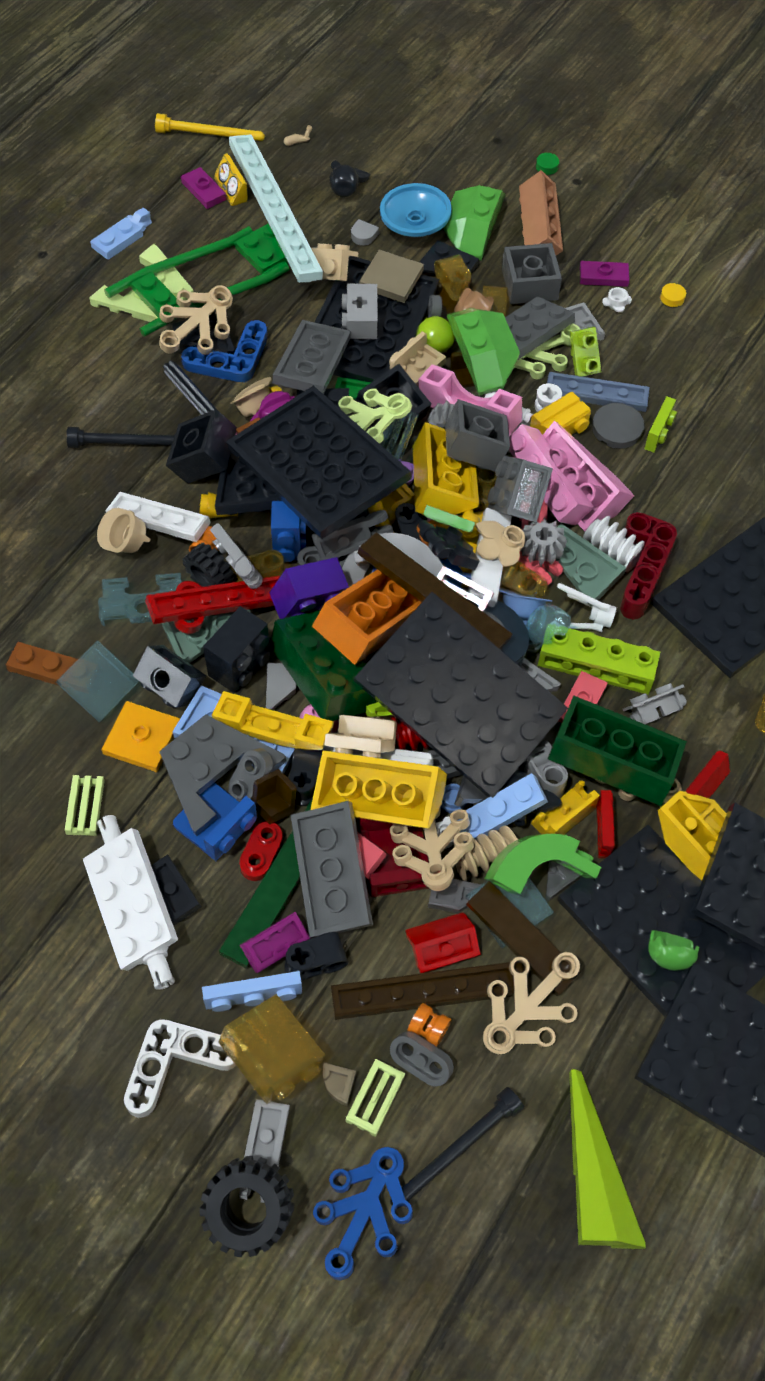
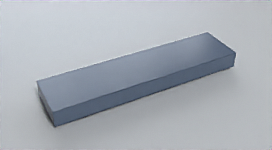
M549 372L547 383L557 385L562 391V397L569 392H573L584 403L603 406L611 403H623L635 408L637 411L646 412L650 387Z

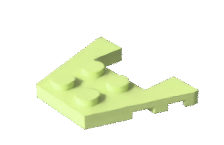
M155 244L139 255L140 263L144 266L167 259ZM175 267L154 274L176 298L181 290L193 292L191 286ZM104 285L89 297L90 304L97 308L102 305L109 307L112 312H128L132 314V317L148 322L158 318L133 290L125 296L116 294L108 298L104 292L107 286ZM181 297V299L184 301L188 300L185 297Z

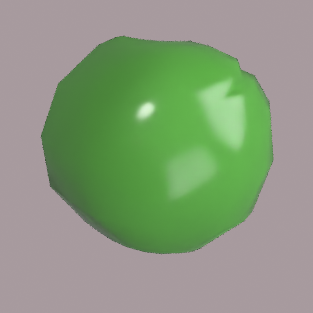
M652 930L648 951L652 960L660 967L675 971L688 969L697 961L699 946H696L694 950L692 940Z

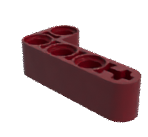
M640 512L629 515L625 525L627 529L626 539L634 534L636 535L635 545L642 540L645 542L641 556L625 589L620 606L623 616L632 620L641 618L645 613L677 537V530L672 524Z

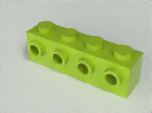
M548 623L537 666L579 676L581 671L610 685L649 695L654 682L660 651L652 650L647 646L625 643L619 639L597 636L592 632L570 629L565 625Z

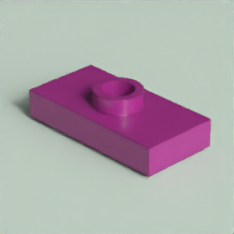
M201 167L181 176L182 184L206 209L226 200V193Z
M580 261V284L628 287L629 263Z
M293 912L240 944V947L255 973H258L286 956L287 949L291 945L311 938L297 913Z

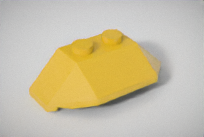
M678 791L657 810L666 845L683 864L702 881L727 813L713 799Z

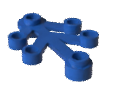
M384 1147L378 1149L372 1155L370 1163L350 1171L344 1169L334 1170L330 1175L329 1182L332 1189L337 1193L346 1192L353 1184L369 1179L372 1180L364 1192L334 1203L320 1201L313 1209L314 1218L320 1225H329L335 1218L356 1211L339 1247L332 1249L325 1258V1268L328 1274L335 1280H345L353 1273L354 1260L351 1255L369 1218H371L377 1237L375 1241L377 1252L383 1257H391L397 1251L396 1239L389 1231L379 1200L385 1185L393 1202L391 1214L395 1222L406 1224L412 1219V1207L405 1200L399 1182V1177L404 1170V1161L401 1154L393 1148ZM385 1159H390L393 1162L392 1167L388 1170L380 1167L381 1162ZM342 1175L347 1178L343 1186H336L334 1184L338 1176ZM400 1206H405L409 1210L408 1214L403 1218L396 1216V1210ZM329 1208L330 1215L326 1219L318 1217L320 1209ZM384 1239H390L393 1242L392 1248L388 1251L380 1249V1243ZM337 1256L345 1258V1264L341 1268H334L332 1265L334 1258Z

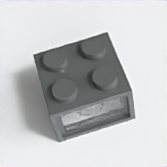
M503 456V459L496 468L497 479L495 486L491 488L488 495V508L537 523L553 468L524 459Z

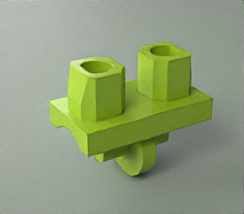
M592 326L569 331L572 348L570 352L571 356H573L575 376L583 377L601 373L596 327Z

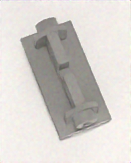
M669 683L655 689L657 693L655 696L648 698L646 693L630 699L632 705L623 708V711L631 709L633 714L630 715V718L643 724L660 718L656 710L657 707H659L663 717L680 711L686 705V699L682 694L679 695L677 690L683 688L684 685L673 688L672 684Z

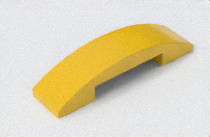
M225 691L222 692L212 713V718L248 736L281 746L306 750H323L325 734L330 733L334 725L333 721L305 714L302 719L252 705L250 698Z

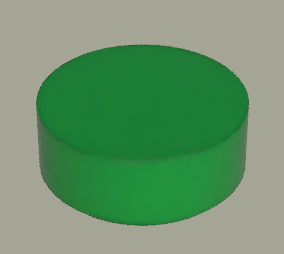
M542 153L537 157L536 169L538 172L543 171L546 175L557 172L559 158L555 154Z

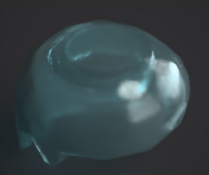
M554 604L538 606L527 619L526 628L529 639L535 644H552L551 638L554 635L563 636L567 633L571 624V616Z

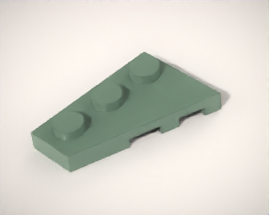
M234 612L204 616L201 629L193 634L179 631L175 627L174 621L162 623V626L173 652L186 662L191 663L204 654V644Z

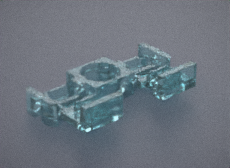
M181 573L155 575L156 584L160 585V590H156L154 593L131 595L125 593V588L129 587L127 577L102 579L103 598L101 597L98 600L101 624L105 626V620L129 618L131 624L153 622L149 612L140 614L136 611L137 605L145 602L146 595L176 591L177 586L182 583Z

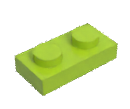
M666 396L649 431L645 450L654 453L658 443H664L669 431L666 427L667 425H673L677 415V411L673 410L676 399Z

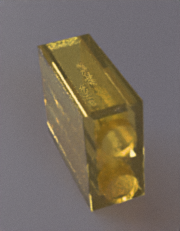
M277 994L224 1026L218 1041L266 1104L276 1098L279 1100L285 1099L294 1091L296 1084L302 1080L307 1083L315 1078L321 1071L319 1066L325 1056V1053Z

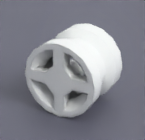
M550 383L539 386L536 394L535 410L538 412L562 397L561 389L557 385Z

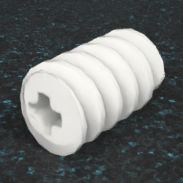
M606 516L602 520L596 519L587 528L583 538L625 566V572H629L637 564L645 542L642 540L635 545L636 535L634 534L626 539L627 529L623 528L620 532H617L618 522L608 526L610 516Z

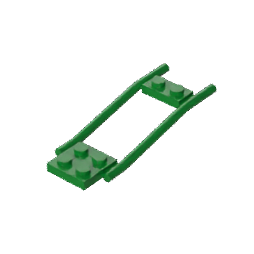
M268 223L255 231H252L251 227L247 226L227 238L146 266L104 289V292L108 298H111L132 287L137 296L158 317L140 328L141 334L146 337L169 324L163 322L159 317L160 308L163 305L180 307L176 302L177 298L154 274L234 245L236 250L261 275L227 287L232 296L268 283L290 269L287 264L288 261ZM191 302L189 307L202 308L206 303ZM164 312L165 315H171L169 312Z

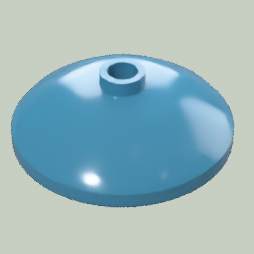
M421 183L405 184L392 189L384 196L380 204V216L383 223L389 229L400 235L424 237L439 231L448 223L451 217V202L444 192L434 186Z

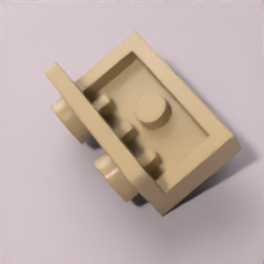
M318 243L317 248H311L323 270V280L347 281L349 257H358V252L350 251L349 245L335 244V249H332L330 244Z
M423 331L416 337L411 338L403 349L395 352L389 361L390 369L400 364L418 387V379L432 364L442 367L446 363L445 355L426 344L427 334Z
M341 715L338 732L326 733L324 746L335 747V752L353 754V749L362 750L363 756L379 758L383 752L395 751L397 722L394 720Z

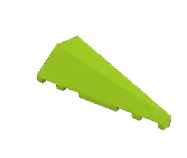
M571 1069L569 1075L573 1175H576L578 1245L645 1249L646 1245L582 1072Z

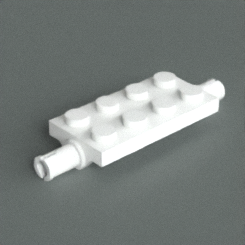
M107 815L103 817L104 824L101 819L97 822L105 843L104 846L83 858V862L120 969L129 971L139 964L148 965L155 989H165L169 987L167 982L170 985L175 983L166 957L168 956V946L178 941V937L139 831L130 828L121 834L116 816Z

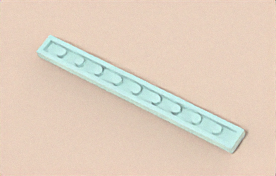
M252 135L230 136L229 146L298 283L322 280L323 270Z

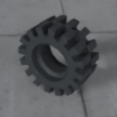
M199 543L182 559L186 572L191 575L189 577L195 580L201 587L232 583L234 580L232 574L234 573L233 570L229 569V563L223 560L224 557L222 555L219 556L217 554L218 551L215 548L212 549L211 545H205V543Z

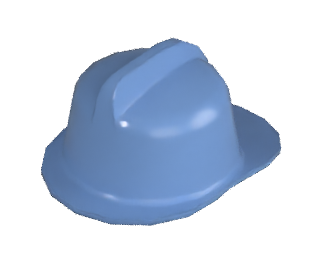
M499 587V591L503 592L504 604L514 610L526 626H536L545 603L552 602V600L528 597Z

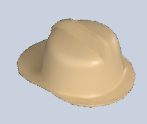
M271 377L261 379L242 390L231 404H234L244 417L256 414L264 397L270 394L269 384Z
M112 508L102 517L98 526L97 541L100 547L108 551L134 553L139 550L143 542H150L151 540L146 536L145 522L135 516L134 512L130 510Z

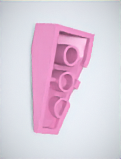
M554 421L545 431L543 436L552 447L549 451L552 461L567 479L582 489L594 506L578 525L586 531L596 519L602 520L606 516H610L611 519L617 516L634 497V494L558 422Z

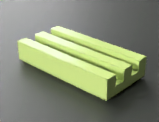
M73 775L65 823L66 835L97 836V822L100 816L104 788L103 776H97V779H94L91 776L80 778L79 775ZM80 786H83L78 825L74 827ZM93 786L95 787L90 828H85L90 788Z
M375 1059L346 1117V1122L351 1125L354 1124L359 1129L366 1130L376 1137L405 1077V1073ZM380 1069L384 1071L382 1078L362 1118H359L356 1115ZM392 1075L396 1078L374 1123L371 1124L368 1121Z

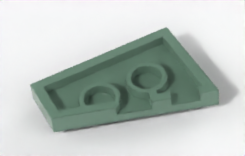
M561 523L557 528H564V536L567 543L563 555L560 559H556V561L561 564L563 572L579 592L599 600L625 574L626 567Z

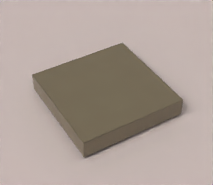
M378 250L359 284H377V294L405 303L424 271V264Z

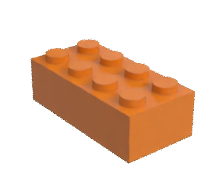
M377 569L325 602L312 627L356 665L382 647L422 602Z

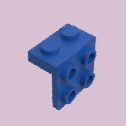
M213 783L199 796L216 813L218 819L196 836L183 809L174 818L173 826L213 860L217 861L232 848L235 841L245 831L253 826L257 819L255 802L245 796L239 802L216 783Z

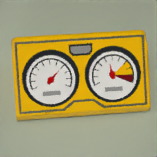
M224 154L215 172L214 179L226 193V198L231 206L247 202V183L228 154Z

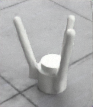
M561 583L557 585L559 589L568 593L567 596L587 606L589 604L593 605L589 619L593 620L594 623L563 622L552 624L565 625L570 629H588L602 632L603 626L611 627L616 612L615 606L602 603Z

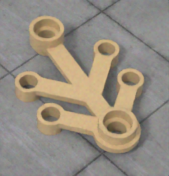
M218 285L212 288L209 293H196L187 290L179 291L176 302L180 307L163 305L160 308L159 317L166 323L172 322L174 318L189 319L175 331H163L159 339L160 348L168 354L176 352L179 349L180 341L199 325L200 339L197 349L201 354H210L213 349V341L210 338L209 315L216 310L217 324L215 325L214 335L218 339H227L230 333V326L227 324L226 309L232 305L233 301L230 290L225 286ZM181 297H185L188 300L184 301L181 299ZM191 302L206 303L202 308L189 307ZM164 312H169L171 315H165ZM219 329H224L226 332L222 333ZM202 344H207L209 347H203Z
M439 809V811H438V813H437L435 819H437V818L440 816V813H441V810H440V809ZM462 809L451 813V823L439 836L435 819L429 829L424 828L425 839L410 833L406 825L393 824L390 827L392 840L395 843L405 844L397 846L393 850L392 854L395 863L398 866H406L422 874L424 884L431 890L442 891L448 888L454 875L452 868L465 853L470 852L474 848L472 835L468 832H460L470 825L468 813ZM454 839L455 847L442 859L441 852ZM410 847L428 855L429 863L414 857Z
M564 952L556 956L552 963L553 970L529 996L527 991V973L529 972L530 964L524 957L514 958L509 964V971L514 978L515 1011L507 1020L505 1019L504 997L508 993L507 985L501 980H495L489 984L487 994L492 1002V1023L483 1032V1042L490 1052L505 1054L515 1044H537L544 1048L553 1045L556 1035L549 1027H542L537 1031H517L516 1029L524 1020H559L562 1023L568 1024L577 1018V1009L571 1003H564L560 1006L537 1007L562 979L568 980L577 975L580 963L574 954ZM516 961H521L525 965L523 973L515 971L514 963ZM561 961L569 963V972L564 973L560 970L559 964ZM495 984L503 988V994L499 997L492 993V987ZM564 1007L571 1009L572 1017L570 1019L563 1018L561 1011ZM496 1031L502 1032L505 1036L502 1044H497L493 1039ZM542 1031H547L550 1034L551 1039L549 1043L541 1042L539 1036Z

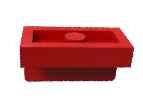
M463 912L405 930L406 937L412 945L417 969L420 974L481 955L475 926Z

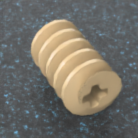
M504 825L500 827L499 832L493 829L488 832V836L481 833L477 836L476 840L473 838L474 848L470 852L465 853L455 864L462 880H467L466 871L468 870L474 877H478L479 866L487 873L489 863L493 862L505 847L518 840L513 831Z

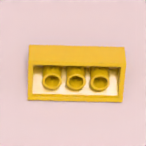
M425 422L413 445L415 512L421 513L424 516L423 513L426 505L453 515L477 508L479 496L476 465L464 461H456L448 457L445 429Z
M323 750L311 810L350 801L353 804L355 818L429 829L442 805L447 773L436 766Z

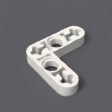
M169 1020L155 1021L147 1030L125 1092L124 1103L131 1115L140 1118L148 1116L153 1112L172 1057L228 1071L237 1066L240 1061L241 1053L238 1043L230 1037ZM163 1029H167V1033L171 1037L170 1039H164L160 1047L161 1052L166 1053L165 1056L156 1052L158 1040L155 1034H161ZM191 1037H198L203 1041V1047L197 1053H189L184 1048L186 1041ZM213 1041V1049L218 1051H224L226 1046L230 1047L233 1057L227 1056L225 1061H221L220 1054L210 1051V1057L207 1058L209 1042ZM149 1060H157L161 1064L159 1073L152 1077L144 1075L142 1072L143 1065ZM138 1080H141L147 1084L145 1097L148 1103H142L139 1108H136L132 1099L141 1095L143 1087L141 1083H137Z

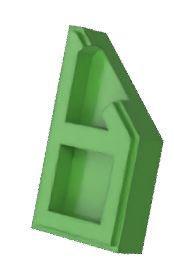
M426 505L423 513L426 518L469 533L473 531L475 525L473 521Z

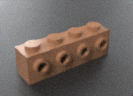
M539 171L519 186L524 245L552 243L555 255H558L563 251L556 183L543 171Z

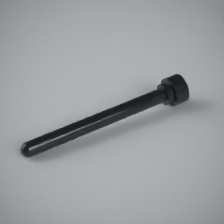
M79 427L67 428L68 448H79L84 446L85 443L172 446L175 435L87 433L85 430H80Z
M506 1087L496 1096L497 1100L494 1102V1108L402 1187L406 1201L415 1196L503 1117L505 1119L510 1116L515 1117L524 1109V1105L519 1097L509 1087Z

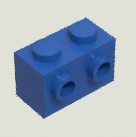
M272 501L271 534L273 560L283 562L297 561L299 552L306 548V524L283 501Z

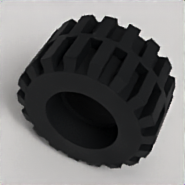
M245 1156L240 1161L239 1158L232 1160L215 1174L202 1194L201 1201H204L199 1209L200 1216H205V1220L201 1225L204 1232L209 1229L212 1232L208 1239L213 1245L217 1240L223 1244L220 1250L226 1254L229 1249L235 1250L234 1256L242 1257L245 1252L249 1253V1257L257 1256L260 1250L266 1252L272 1247L274 1242L277 1243L291 1220L290 1216L294 1210V1203H291V1199L294 1196L293 1188L288 1189L287 1183L289 1179L286 1174L281 1177L278 1173L279 1166L275 1163L272 1167L266 1164L268 1159L260 1157L258 1161H255L253 1156ZM241 1187L256 1191L265 1202V1219L253 1224L239 1220L233 1214L230 1207L229 1197L231 1191Z

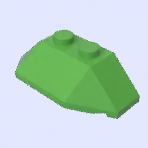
M478 185L455 191L451 201V217L443 229L456 249L482 260L505 198V193L502 190Z
M468 308L447 314V319L478 395L503 389L520 356L519 349L504 314L476 308Z

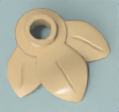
M482 521L476 524V529L484 538L476 548V553L487 560L499 558L500 563L504 567L513 566L518 562L520 558L519 551L525 545V534L522 529L514 525L504 527L496 521Z

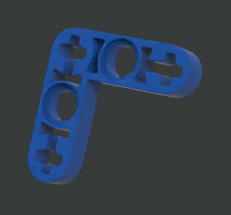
M259 320L247 323L234 355L214 350L210 354L204 355L198 351L197 347L186 348L181 355L184 369L192 373L235 382L249 381L255 373L267 342V326ZM247 348H252L255 350V352L252 354H245L243 350ZM217 361L224 363L223 366L218 368L211 366L212 363Z

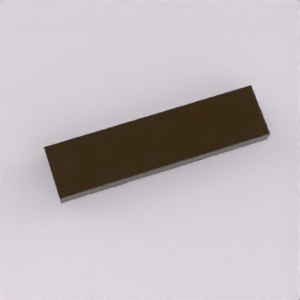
M488 881L466 905L517 957L526 958L530 964V970L543 981L553 970L552 963L554 958L561 954V952ZM561 961L559 968L562 972L567 973L570 970V965L566 961ZM579 971L571 979H562L552 992L556 996L560 995L581 972Z

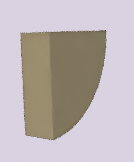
M324 1063L323 1081L326 1090L335 1101L347 1106L356 1071Z

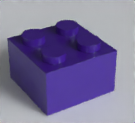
M334 557L285 569L269 593L279 619L321 610L325 602L349 588L338 558Z

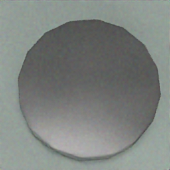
M611 403L602 406L596 411L592 421V431L600 442L602 440L609 447L623 449L633 446L641 438L644 431V419L635 408L629 405Z

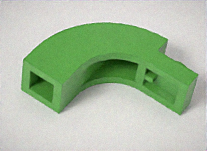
M538 834L523 837L505 847L492 862L484 879L511 894H521L532 871L543 862L554 861L584 878H597L601 867L592 862L594 858L591 855L580 850L576 851L580 843L579 840L562 834Z

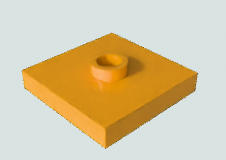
M126 701L101 749L102 753L158 772L163 762L159 751L173 741V730L180 718Z

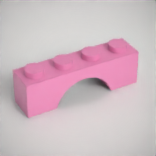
M433 364L418 379L419 389L432 403L430 406L432 408L436 407L437 403L444 404L446 400L450 404H455L459 399L507 415L509 436L522 422L521 396L498 389L492 397H477L463 388L454 372Z
M521 424L509 437V451L514 458L524 459L553 468L544 501L559 522L577 525L594 506L582 489L567 479L556 467L549 454L552 447L540 430ZM533 470L530 481L536 490L539 491L544 472Z

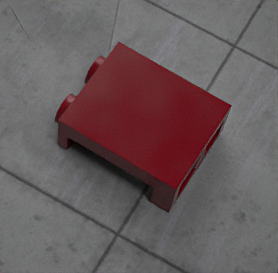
M360 818V834L387 854L368 879L371 897L430 889L424 884L422 874L406 866H398L395 863L392 854L393 850L397 846L405 844L395 843L392 840L390 827L393 823ZM407 826L410 833L424 839L422 828ZM410 847L414 857L429 863L426 854Z

